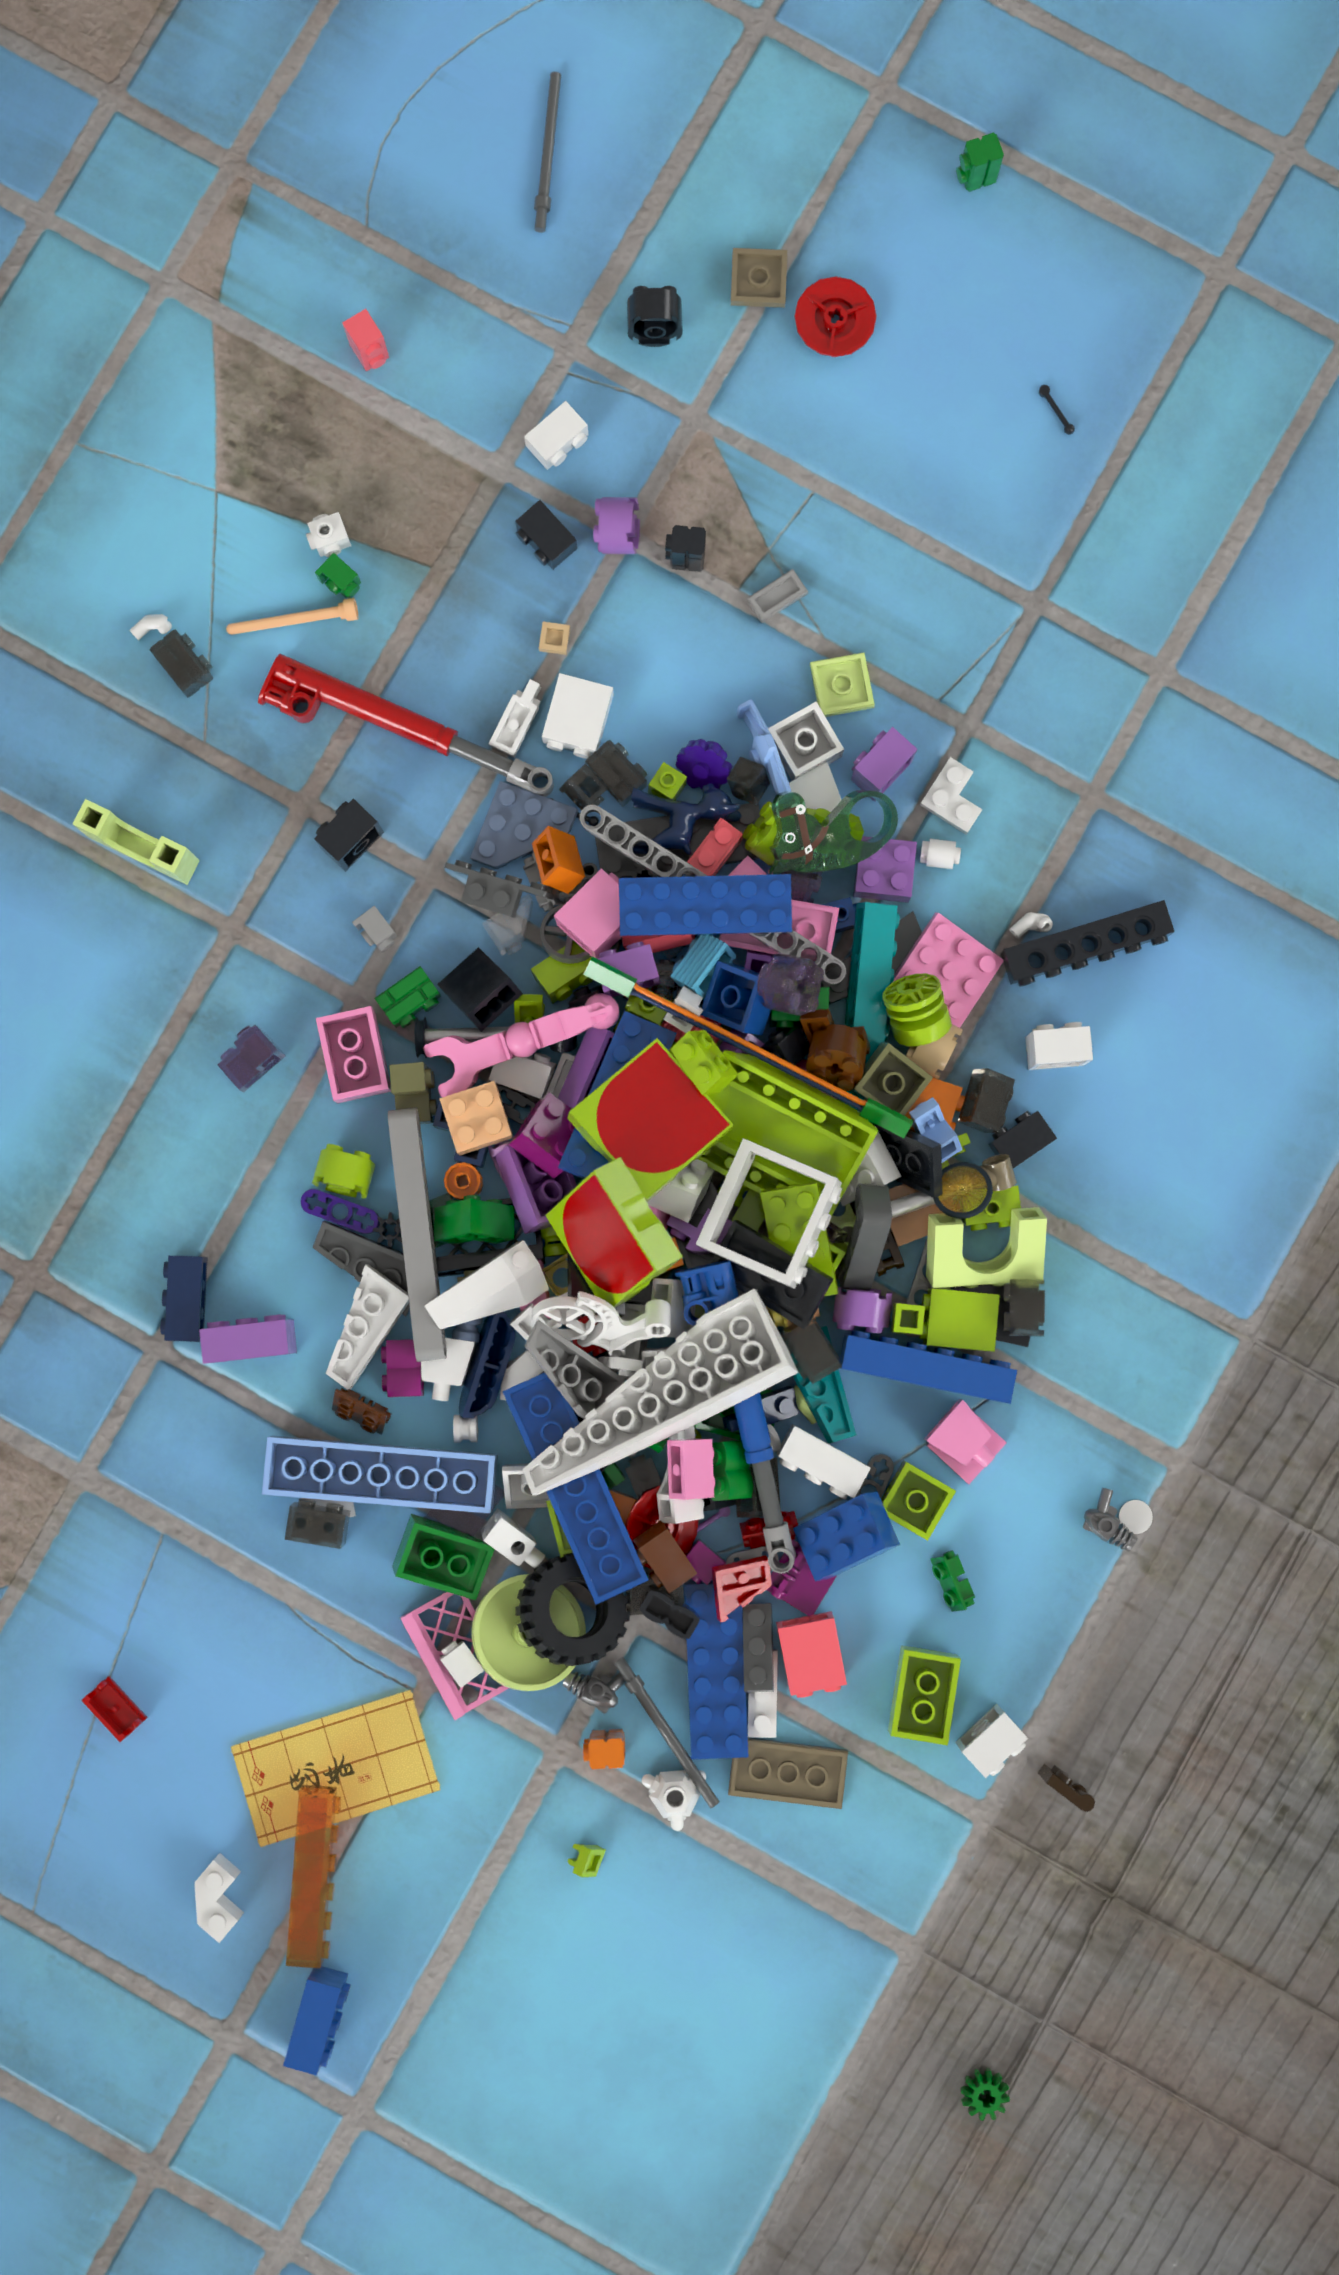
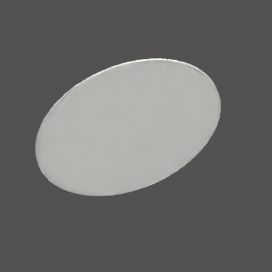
M1131 1500L1121 1507L1119 1519L1120 1524L1124 1523L1125 1528L1127 1527L1129 1532L1140 1534L1151 1526L1153 1515L1146 1503L1140 1500Z

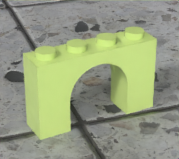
M87 799L84 800L73 822V825L88 838L188 885L200 861L188 848L163 836L160 839L154 838L125 823L111 811Z
M1039 1207L1011 1209L1009 1242L1000 1255L985 1262H973L963 1257L964 1224L961 1219L950 1217L944 1213L928 1215L926 1277L932 1288L948 1290L951 1287L958 1286L976 1288L979 1285L987 1284L1004 1286L1006 1283L1031 1284L1034 1281H1043L1047 1218Z

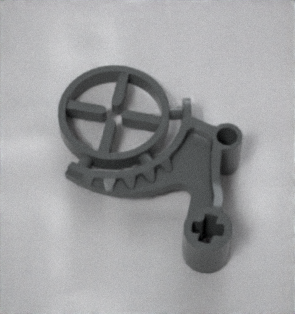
M593 863L583 865L584 879L575 887L574 891H571L569 894L565 892L559 894V900L564 902V904L550 910L541 923L540 937L544 950L553 959L562 963H579L591 957L586 951L581 954L571 955L573 939L567 936L559 927L548 926V924L554 918V915L598 872L597 866ZM642 866L635 871L615 873L618 878L657 877ZM545 934L567 936L564 955L554 951L548 945ZM617 942L609 950L615 949Z

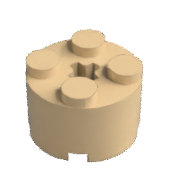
M952 1024L948 1033L942 1038L930 1044L910 1046L905 1056L933 1078L939 1079L940 1072L937 1069L944 1070L957 1044V1038L954 1035L960 1036L963 1029Z

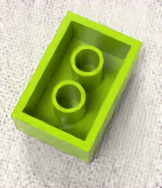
M901 1645L888 1726L890 1736L948 1746L961 1658L957 1654Z

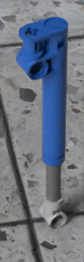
M730 1260L675 1272V1276L681 1279L684 1292L682 1295L684 1318L690 1325L695 1326L697 1324L696 1321L699 1319L691 1313L693 1305H701L706 1314L739 1297ZM759 1392L735 1404L734 1409L743 1449H745L746 1463L752 1464L765 1521V1526L762 1529L769 1556L768 1564L774 1572L786 1573L794 1564L796 1551L792 1545L788 1523L784 1522L770 1463V1459L774 1458L772 1446H770V1435ZM777 1552H785L790 1560L786 1563H780L776 1560L775 1554Z

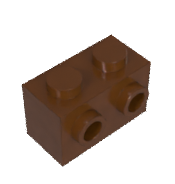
M661 1520L633 1539V1542L638 1547L636 1552L642 1565L644 1566L647 1563L650 1565L653 1571L649 1575L658 1588L664 1586L668 1593H671L698 1574Z

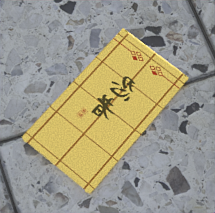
M411 1689L231 1746V1752L234 1756L260 1847L441 1790Z

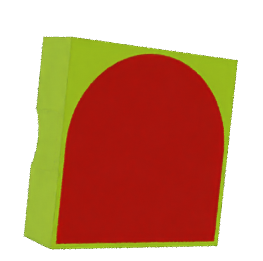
M658 1038L569 1112L567 1118L593 1149L602 1154L609 1162L621 1157L641 1189L646 1202L673 1181L676 1175L688 1164L702 1156L730 1132L734 1126L708 1095L701 1094L679 1062Z
M621 1157L594 1170L545 1215L594 1295L607 1301L614 1308L633 1298L648 1286L654 1277L664 1273L683 1257L661 1221L650 1209L641 1189Z

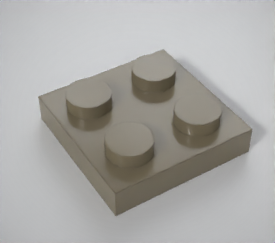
M733 248L731 306L785 308L788 250Z

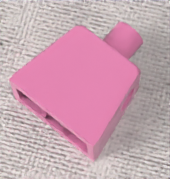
M959 1399L924 1438L926 1442L963 1465H967L974 1458L985 1468L996 1456L985 1446V1443L992 1435L962 1399Z

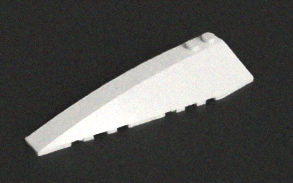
M753 1289L704 1314L696 1321L697 1324L679 1335L676 1338L677 1341L668 1349L659 1352L654 1357L655 1360L648 1366L638 1370L605 1398L606 1401L601 1406L591 1410L580 1424L575 1428L571 1427L563 1434L564 1437L554 1446L550 1445L522 1470L532 1495H539L643 1450L798 1373L788 1348L757 1290Z

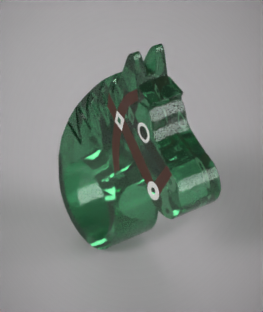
M856 790L846 795L820 824L814 816L806 813L805 801L801 795L789 791L777 794L772 802L777 834L773 845L769 847L775 860L769 868L768 874H781L787 870L798 872L829 871L851 866L869 858L879 851L896 831L898 814L894 803L881 792ZM865 797H872L879 802L883 809L884 821L882 828L871 839L863 841L854 839L850 834V811L859 800Z

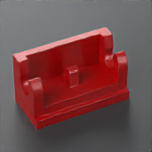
M110 1676L100 1682L92 1692L81 1700L119 1742L127 1738L148 1718Z

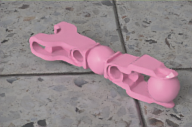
M599 993L591 996L584 1006L558 1011L528 1023L517 1022L511 1025L507 1031L475 1042H469L463 1037L451 1035L425 1045L423 1050L427 1057L444 1055L449 1057L454 1063L455 1072L452 1078L438 1087L440 1096L446 1097L472 1088L478 1080L479 1073L487 1067L515 1057H529L537 1049L574 1037L591 1027L600 1030L608 1029L618 1020L619 1005L610 995Z

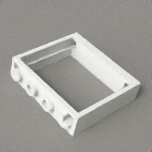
M743 1138L696 1245L795 1289L797 1283L800 1284L803 1277L806 1276L807 1268H805L808 1258H813L818 1249L819 1241L816 1240L820 1231H825L831 1219L829 1211L833 1203L837 1204L840 1200L839 1196L843 1189L841 1188L842 1182L838 1178ZM756 1155L825 1184L786 1274L716 1244Z

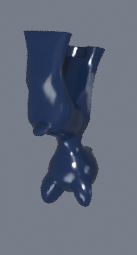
M712 783L702 787L703 796L698 804L660 798L637 788H633L632 792L633 808L645 809L670 816L669 827L651 840L667 850H683L687 855L692 854L689 845L696 820L702 818L718 821L722 818L727 822H737L742 817L738 811L741 805L732 804L730 797L724 791L715 788ZM643 842L637 843L633 848L634 854L647 855L649 851V846Z

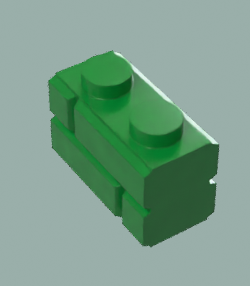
M993 132L982 136L981 140L975 138L966 141L964 152L959 156L960 167L956 168V173L960 184L964 183L966 190L969 192L980 189L981 185L985 187L997 181L1004 157L997 134Z
M419 966L374 999L396 1028L400 1025L402 1028H405L415 1021V1014L423 1009L425 1012H428L439 1004L437 999L441 997V994L421 966Z

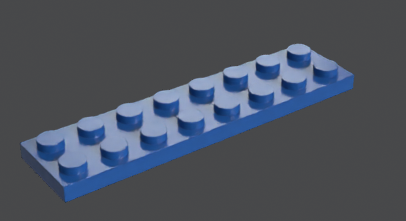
M545 1372L502 1391L532 1460L550 1445L554 1446L564 1437L563 1434L571 1427L575 1428L579 1424L573 1408ZM600 1469L546 1491L595 1604L649 1581Z

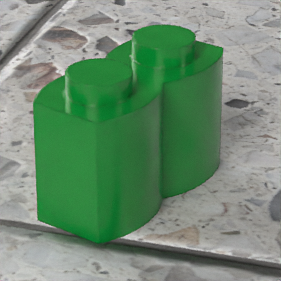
M742 1441L712 1443L714 1449L713 1476L715 1479L714 1498L712 1500L751 1498L753 1494V1479L749 1470L750 1464L746 1463L745 1449H743Z

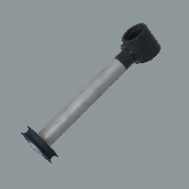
M416 1017L414 1028L416 1056L418 1058L420 1054L425 1055L423 1050L425 1045L444 1037L456 1035L463 1037L469 1042H475L507 1031L509 1027H486L482 1032L477 1027L428 1029L426 1017L421 1021ZM577 1035L546 1047L561 1053L573 1051L578 1046Z

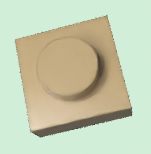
M543 622L539 651L567 655L570 625Z

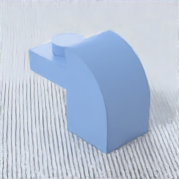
M933 1097L926 1102L920 1103L914 1110L909 1112L913 1120L912 1126L915 1132L941 1144L942 1163L963 1150L957 1134L944 1119L940 1106Z

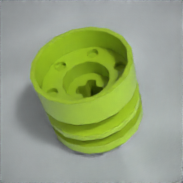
M921 973L904 976L891 983L884 990L883 1002L886 1006L887 1015L890 1017L894 1038L899 1044L905 1046L930 1044L942 1038L952 1026L947 1004L944 1003V993L940 980L935 975Z

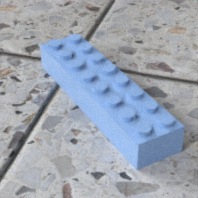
M269 1436L267 1437L262 1495L490 1514L493 1512L498 1454Z

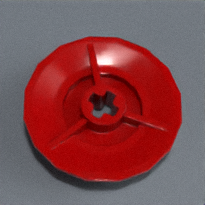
M841 277L820 279L807 287L797 302L794 316L797 332L804 343L817 353L831 357L850 355L865 346L874 332L877 318L874 301L866 289L851 279ZM835 315L840 316L836 323L831 322V318Z
M660 1486L646 1491L633 1504L626 1519V1530L635 1550L638 1547L633 1542V1539L659 1522L657 1492ZM698 1520L678 1524L663 1523L686 1555L697 1536ZM648 1563L644 1565L645 1567L652 1569Z

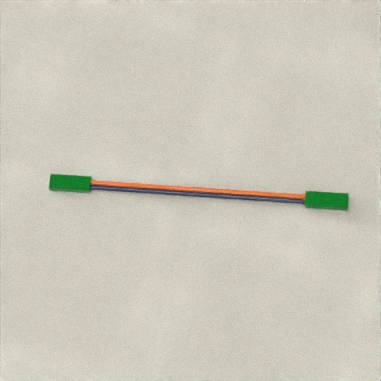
M593 956L583 974L626 997L635 995L701 1030H706L707 1033L860 1111L859 1116L902 1138L906 1136L912 1126V1119L871 1098H868L867 1101L862 1100L639 986L636 983V978Z

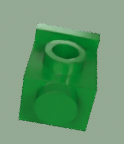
M335 553L315 571L318 581L322 584L324 583L335 595L340 592L345 598H352L360 588L361 581L358 574Z

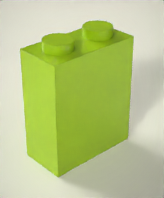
M928 1288L927 1294H923L922 1306H925L926 1315L925 1322H923L922 1335H919V1339H923V1345L995 1352L1000 1295Z

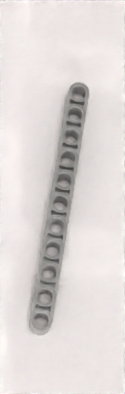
M588 805L581 811L580 822L587 832L656 876L682 877L685 873H693L695 876H707L601 807ZM588 813H599L601 815L600 823L596 826L587 825L585 818ZM615 827H620L625 831L624 838L619 842L612 841L609 838L610 831ZM643 842L649 846L646 856L638 857L633 853V848L637 843ZM663 857H667L673 862V867L668 872H661L657 868V862ZM794 930L786 933L793 939V944L788 949L780 948L777 944V937L782 933H747L824 983L835 985L841 982L846 975V967L841 960ZM804 949L815 951L817 959L814 963L806 964L802 961L801 952ZM836 964L840 968V976L837 979L832 980L826 976L825 968L827 965Z

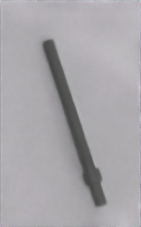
M552 72L550 74L539 190L534 202V210L536 211L534 230L540 233L545 232L547 213L550 212L551 207L549 190L561 74L559 72Z
M620 1658L614 1664L626 1681L624 1685L630 1694H635L710 1809L713 1808L720 1801L644 1689L645 1683L639 1674L635 1675L625 1658Z

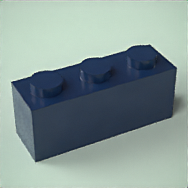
M168 1255V1261L164 1262L163 1276L167 1278V1290L162 1292V1306L166 1307L165 1318L161 1319L160 1325L164 1341L201 1342L199 1329H204L208 1257Z

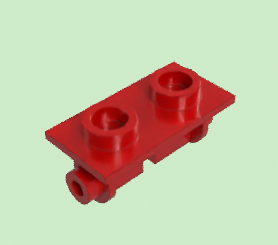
M781 1511L783 1521L788 1523L791 1540H794L796 1534L793 1528L798 1526L795 1512ZM754 1517L746 1522L739 1523L745 1548L750 1547L754 1549L766 1546L762 1529L765 1526L764 1518Z

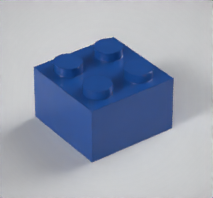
M717 960L702 1005L703 1011L701 1015L740 1032L762 1036L780 981L740 965Z

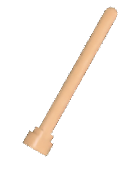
M355 598L343 599V602L338 603V606L231 623L227 625L226 631L228 634L234 635L340 617L341 620L346 619L347 622L359 620L358 608Z

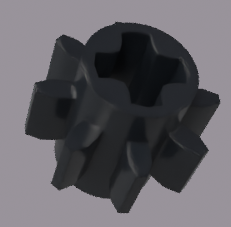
M389 1212L388 1219L386 1220L378 1217L377 1219L381 1224L379 1228H373V1231L379 1232L381 1235L377 1242L382 1243L386 1239L390 1248H393L395 1240L402 1243L399 1218L397 1221L394 1220L392 1212ZM387 1224L397 1225L394 1229L397 1233L395 1236L385 1235L388 1231L385 1227Z

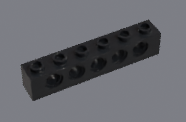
M1165 900L1006 948L1001 952V956L1004 960L1003 963L1010 985L1018 983L1019 987L1036 982L1034 977L1044 974L1046 979L1062 974L1061 969L1070 966L1072 970H1078L1088 966V961L1098 958L1099 962H1104L1115 958L1114 953L1125 950L1126 954L1141 950V945L1151 942L1152 946L1169 941L1168 936L1175 931ZM1136 923L1145 924L1147 927L1146 935H1140L1136 932ZM1109 931L1118 932L1121 936V942L1118 944L1111 942L1108 937ZM1082 939H1090L1094 943V951L1088 952L1084 950ZM1056 947H1063L1067 950L1068 958L1066 960L1056 957ZM1030 955H1036L1041 959L1042 964L1040 968L1030 966L1028 962Z

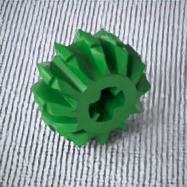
M986 2068L984 2075H981L980 2071L975 2069V2078L966 2076L965 2081L968 2086L960 2088L961 2094L964 2095L961 2099L962 2104L969 2107V2115L974 2116L978 2113L981 2121H984L986 2114H989L991 2119L995 2120V2111L998 2110L1001 2113H1005L1006 2109L1002 2103L1010 2102V2097L1006 2094L1009 2090L1008 2084L1001 2082L1002 2076L1000 2073L992 2076L990 2068ZM989 2090L991 2095L988 2096L986 2094L987 2098L982 2099L980 2093L984 2095L983 2091Z

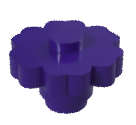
M703 739L690 740L686 747L681 748L675 764L676 768L687 776L686 783L691 788L700 787L701 790L704 785L711 783L715 788L720 789L722 784L728 782L732 770V764L726 761L727 753L723 750L722 746L717 742H706Z

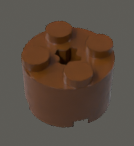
M832 1024L828 1025L826 1030L819 1032L818 1029L811 1037L806 1063L807 1072L844 1091H851L863 1076L867 1042L865 1038L863 1041L859 1037L858 1031L849 1026Z

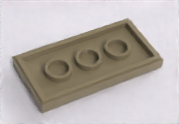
M748 1738L749 1757L732 1758L728 1795L842 1809L848 1750Z

